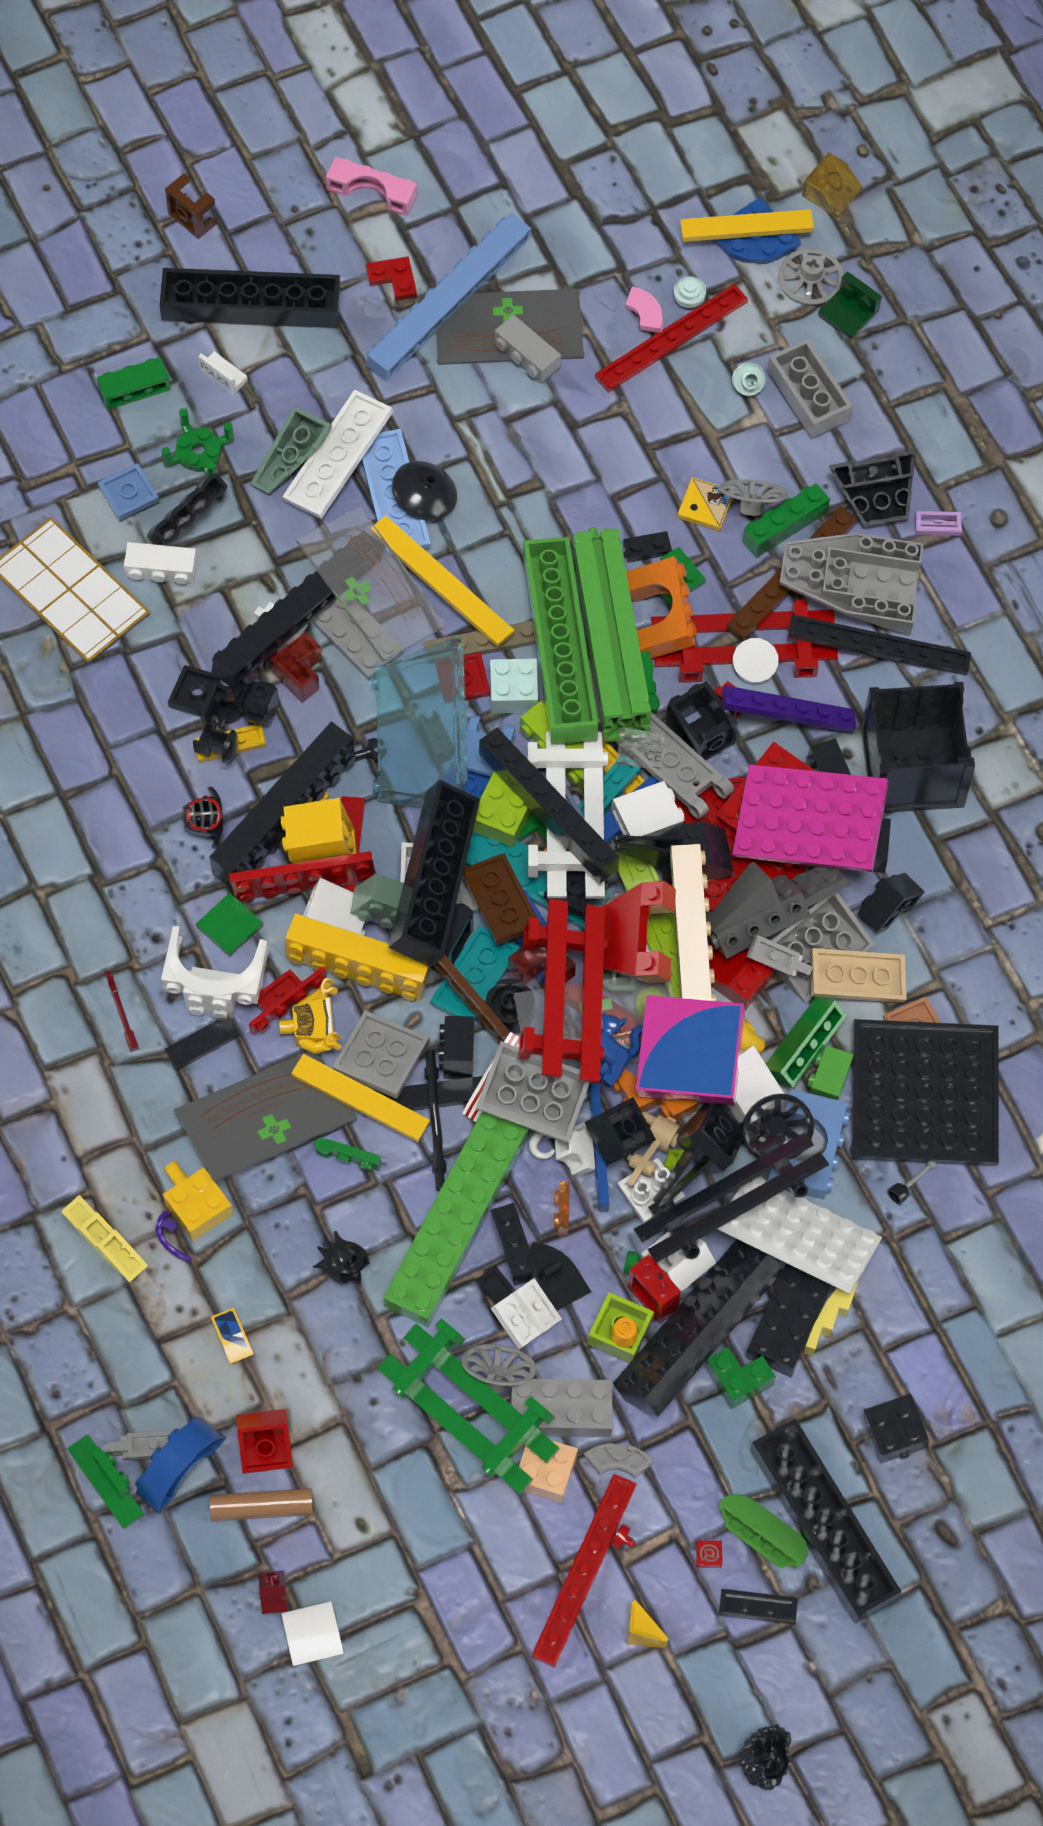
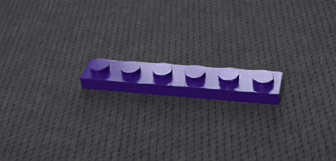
M727 685L722 689L723 709L850 733H853L856 729L854 709Z

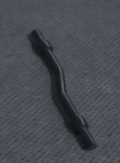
M427 1050L424 1074L428 1085V1103L433 1135L434 1161L432 1162V1173L435 1174L436 1191H440L445 1182L444 1173L447 1172L443 1157V1140L438 1106L437 1080L439 1079V1069L436 1067L435 1050Z

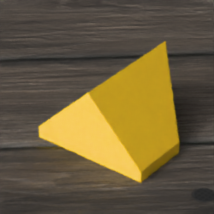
M634 1600L630 1608L627 1645L666 1647L669 1638L639 1603Z

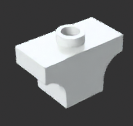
M584 1122L573 1128L568 1143L555 1138L556 1160L566 1163L570 1168L571 1175L580 1177L595 1170L593 1138Z

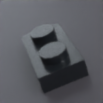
M667 531L623 539L627 563L662 557L672 551Z

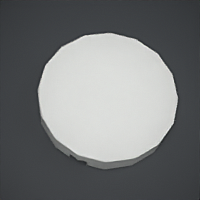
M750 638L736 647L732 657L733 669L742 681L750 684H761L775 674L778 667V654L768 641L761 638Z

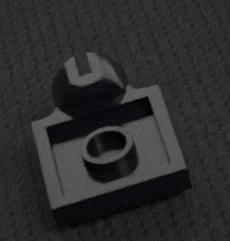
M566 871L567 897L547 898L546 889L543 898L546 900L568 901V911L585 919V906L587 904L595 905L599 899L586 898L585 871ZM605 880V890L608 887L609 881Z

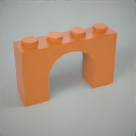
M673 556L626 571L630 596L634 602L658 594L670 595L673 599L671 611L664 620L655 625L637 630L640 652H650V659L694 646V636L697 635L694 623L691 622L693 609L687 599V596H690L688 585L684 582L686 570L683 563H679Z

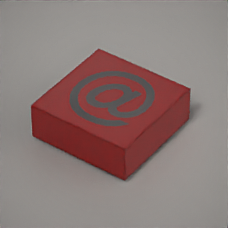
M696 1541V1568H722V1541Z

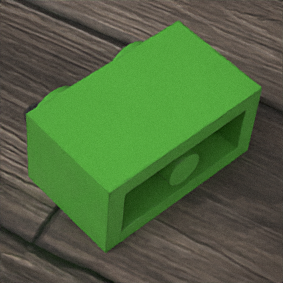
M826 1045L824 1053L820 1052L816 1058L815 1066H818L816 1074L811 1073L807 1087L811 1088L810 1094L839 1100L854 1054Z

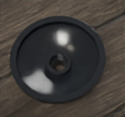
M425 461L408 462L396 471L392 479V493L396 502L405 512L415 518L427 521L440 520L448 516L456 505L457 490L453 480L443 469Z

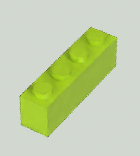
M542 701L538 702L520 717L521 733L526 738L530 737L534 742H537V749H546V732H549L546 708ZM583 742L565 743V749H583ZM565 768L568 780L573 785L577 784L583 790L584 768Z

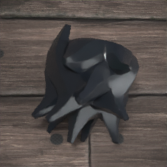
M334 1231L335 1243L330 1242L327 1235H324L323 1247H317L323 1259L314 1265L313 1268L323 1269V1274H328L336 1283L347 1284L353 1282L360 1284V1271L370 1264L366 1250L354 1242L343 1240L337 1231Z

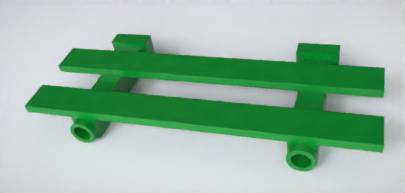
M442 1318L435 1325L439 1331L434 1337L416 1323L403 1338L420 1352L406 1368L392 1354H389L377 1369L395 1384L392 1389L402 1398L406 1395L409 1396L484 1463L481 1468L491 1477L497 1474L521 1495L533 1481V1478L514 1463L511 1458L525 1444L545 1463H548L560 1448L538 1429V1426L543 1421L549 1425L555 1416L532 1396L524 1403L529 1408L521 1415L485 1382L470 1375L462 1366V1362L448 1351L454 1343L460 1347L466 1339ZM434 1366L509 1430L496 1446L422 1382L423 1378Z

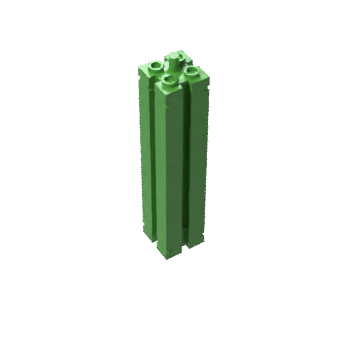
M591 527L588 531L573 533V565L603 741L622 740V736L631 735V739L650 737L651 708L619 528L600 530V535H598L597 528Z

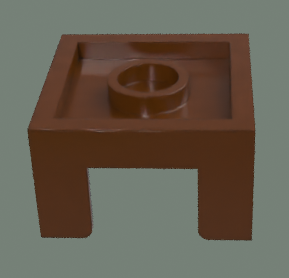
M183 173L165 188L168 214L197 239H200L217 225L215 217H208L203 221V215L215 206V199L209 193H206L194 203L187 193L183 194L180 191L191 181V178Z

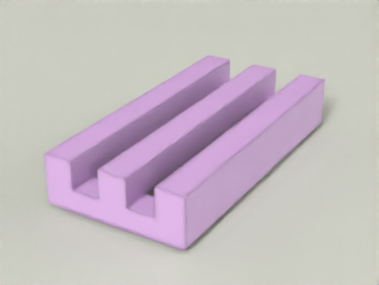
M916 511V535L961 536V512ZM921 519H943L934 521H921Z

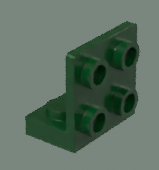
M847 271L842 276L840 289L819 309L818 315L848 337L853 338L879 311L882 296Z

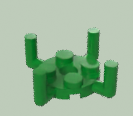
M185 408L180 409V424L184 434L177 438L176 455L171 456V451L168 447H164L161 450L163 465L170 467L180 463L186 469L190 468L194 469L195 472H205L206 476L209 477L216 473L215 465L221 456V446L234 440L233 425L230 422L225 423V435L217 437L206 427L192 429L189 423L188 410ZM196 447H202L205 449L204 452L200 454H196L193 452V449Z

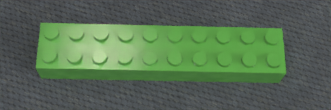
M569 537L524 540L523 560L551 744L597 740L598 719Z
M481 1112L383 1297L384 1307L427 1328L429 1327L495 1202L506 1177H508L532 1131L531 1129Z

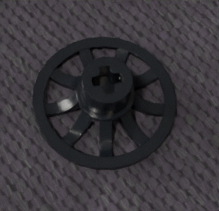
M789 1094L766 1096L757 1101L744 1118L742 1126L744 1143L756 1158H760L755 1146L764 1142L767 1137L771 1138L777 1135L783 1145L787 1142L786 1135L791 1138L800 1135L790 1129L791 1127L808 1124L806 1134L812 1139L814 1133L813 1116L806 1104L795 1096ZM774 1100V1109L765 1111L761 1107L763 1104ZM781 1100L794 1102L789 1110L786 1112L781 1111ZM799 1107L806 1115L804 1119H789L796 1113ZM757 1111L762 1116L761 1123H749L752 1115ZM748 1130H763L755 1141L750 1142Z

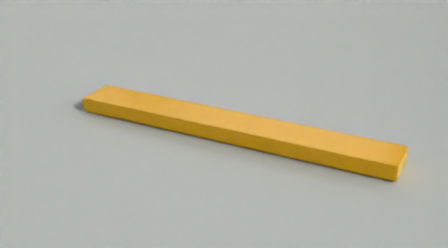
M386 515L369 529L373 537L496 647L499 648L514 634V629Z

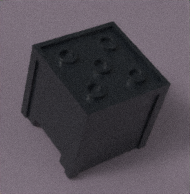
M954 682V684L888 689H879V687L869 688L861 727L866 776L886 778L889 781L883 813L965 807L975 769V761L971 756V749L967 743L962 708L964 703L963 682Z

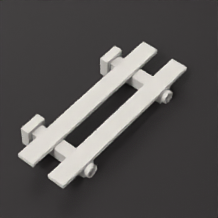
M546 732V749H537V742H528L527 759L536 769L546 768V779L564 798L565 768H584V820L604 840L603 766H608V752H604L602 749V732H598L597 740L583 741V749H565V743L551 744L549 732ZM548 827L547 851H538V845H528V877H538V871H547V898H566V871H585L586 898L605 899V881L599 883L571 852H566V847Z

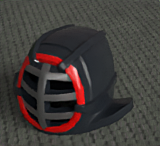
M210 786L207 789L211 797L204 795L202 798L195 799L182 807V822L184 829L190 833L205 837L215 836L211 847H216L223 831L222 805L220 796Z

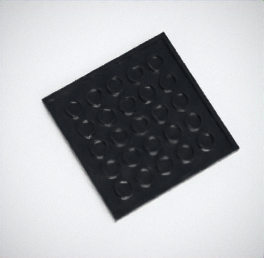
M854 1019L852 1159L923 1163L933 1161L946 1164L998 1166L999 1025Z

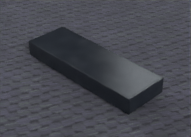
M227 1015L226 1019L220 1018L165 1048V1052L178 1071L240 1037V1033Z
M721 1589L719 1616L795 1625L798 1598Z

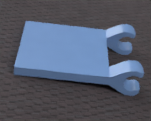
M472 715L467 730L451 761V766L491 777L494 770L479 755V740L487 734L479 732L481 717ZM507 724L504 735L513 742L516 737V732H514L516 726Z

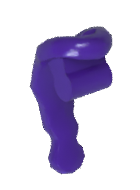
M166 1210L157 1219L155 1226L156 1235L162 1246L169 1253L189 1263L191 1257L173 1247L164 1237L163 1230H169L170 1233H175L178 1230L176 1223L168 1220L172 1216V1212Z

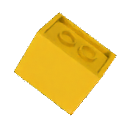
M340 798L284 807L281 825L283 831L285 830L286 837L282 838L284 851H288L290 862L299 863L357 853L355 829Z

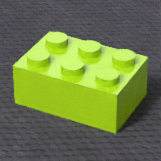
M495 771L480 798L473 832L514 848L532 810Z

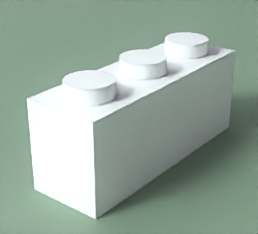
M128 542L124 561L125 577L133 580L149 579L155 582L170 581L177 584H193L197 564L196 549Z

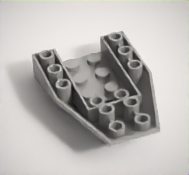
M859 533L785 542L779 584L842 614L910 636L915 618V597L918 572L922 560L923 543Z

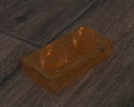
M560 1182L559 1190L554 1191V1205H559V1213H554V1228H558V1236L568 1237L570 1182Z

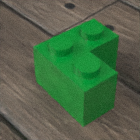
M729 1347L706 1360L705 1369L730 1409L774 1386L776 1376L763 1356L741 1368Z

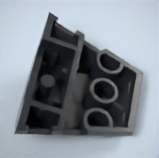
M917 449L895 453L893 456L854 463L849 461L828 466L864 528L909 519L911 488Z

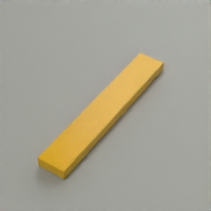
M811 209L680 220L683 242L813 232L814 230Z
M305 1054L301 1056L291 1073V1076L417 1143H419L430 1124V1120Z

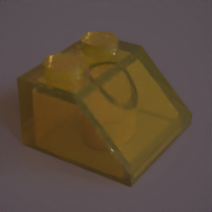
M828 152L804 180L802 197L838 218L862 190L863 186L846 162Z

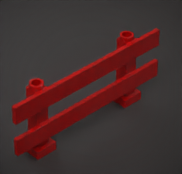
M797 600L793 602V611L772 612L754 631L788 630L792 614L835 623L834 609L808 610L806 601ZM737 613L693 614L691 622L694 623L697 633L731 632L726 626ZM667 616L651 617V626L661 622ZM695 639L694 646L655 657L654 665L655 667H679V683L702 682L703 666L732 664V657L737 646L696 647ZM796 639V643L771 644L778 654V662H794V678L817 677L818 661L838 660V648Z
M549 899L547 926L539 925L538 918L530 917L524 927L523 935L524 950L532 951L535 945L546 946L543 1035L534 1034L535 1027L525 1026L519 1036L518 1058L528 1060L531 1054L542 1055L541 1075L557 1078L562 1076V1058L579 1060V1081L599 1083L600 1061L604 1057V1047L601 1046L604 952H606L608 939L604 938L605 907L588 904L585 906V932L567 929L568 901ZM566 949L584 952L581 1041L563 1038Z

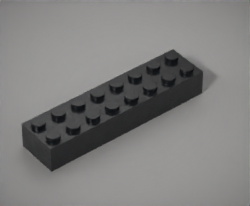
M163 268L159 305L161 320L338 327L341 295L340 275Z
M332 721L326 726L209 856L214 877L232 889L230 873L259 869L263 865L265 857L278 848L280 840L286 835L281 825L284 807L320 801L330 784L334 785L340 778V773L354 763L355 750L351 735Z
M440 779L425 793L388 948L428 967H431L440 960L445 953L480 802L479 798Z
M737 1239L613 1382L624 1400L659 1417L783 1272L775 1257Z
M796 1418L753 1441L750 1449L752 1455L801 1536L806 1541L854 1623H858L897 1601L902 1591Z

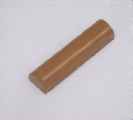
M312 1489L210 1495L211 1522L313 1515Z

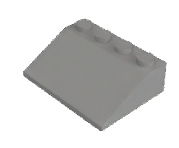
M838 892L808 907L810 916L766 938L800 953L803 956L801 962L810 966V951L812 948L867 952L875 946ZM775 970L776 975L804 1003L813 998L811 996V974L809 976L797 972L796 976H790Z
M500 1041L476 1109L568 1143L590 1082L579 1081L580 1070L562 1064L561 1078L541 1075L542 1056L531 1054L528 1060L519 1059V1047Z

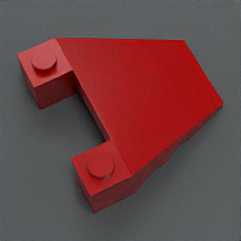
M665 881L642 882L602 906L605 907L604 938L608 939L607 949L604 952L603 970L638 979L645 983L670 982L671 958L660 951L646 952L648 914L675 912L676 889Z

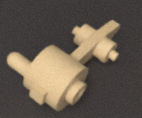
M642 1112L647 1123L651 1125L650 1129L656 1140L650 1143L651 1146L644 1156L636 1152L633 1156L628 1155L629 1166L635 1169L627 1182L628 1185L634 1187L642 1174L651 1177L653 1174L655 1175V1171L658 1170L656 1169L657 1164L651 1160L658 1149L668 1153L672 1147L676 1148L678 1145L677 1137L681 1126L676 1124V1120L668 1116V1118H665L661 1115L655 1117L647 1112Z

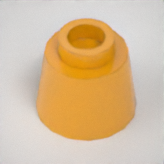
M627 1317L620 1318L612 1327L611 1339L617 1346L628 1348L637 1342L638 1329L632 1319Z

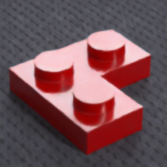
M409 256L366 263V272L370 286L392 283L395 301L417 298Z

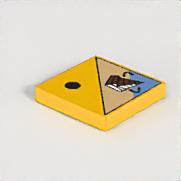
M692 477L677 518L720 531L733 497L722 493L718 485Z

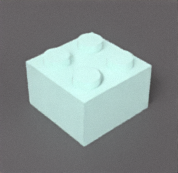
M490 659L491 714L526 713L538 703L537 659Z

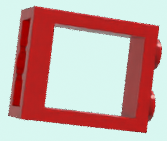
M649 1254L629 1269V1291L643 1307L654 1311V1319L660 1325L679 1307L681 1290ZM661 1274L663 1278L658 1279L657 1275Z

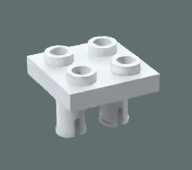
M658 1158L653 1160L657 1164L656 1169H658L655 1171V1175L653 1174L651 1177L642 1174L634 1187L627 1184L631 1175L617 1183V1187L643 1223L653 1218L648 1206L655 1203L653 1198L670 1175V1171L663 1166ZM681 1191L673 1199L675 1205L685 1200V1195Z

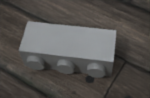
M514 314L495 330V345L497 348L508 353L511 359L516 364L522 365L532 378H537L542 383L561 367V354Z

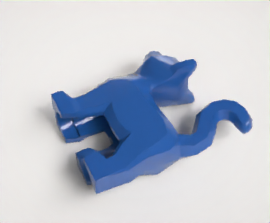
M602 1013L601 1046L604 1047V1057L601 1061L603 1064L600 1067V1080L602 1079L607 1087H611L621 1076L624 1067L639 1053L641 1048L639 1036L642 1034L643 1024L637 1025L632 1029L630 1034L631 1047L626 1049L616 1042L612 1035L622 1028L627 1019L623 1018L620 1020L614 1015Z

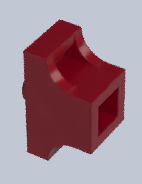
M284 1570L259 1573L262 1614L287 1612Z

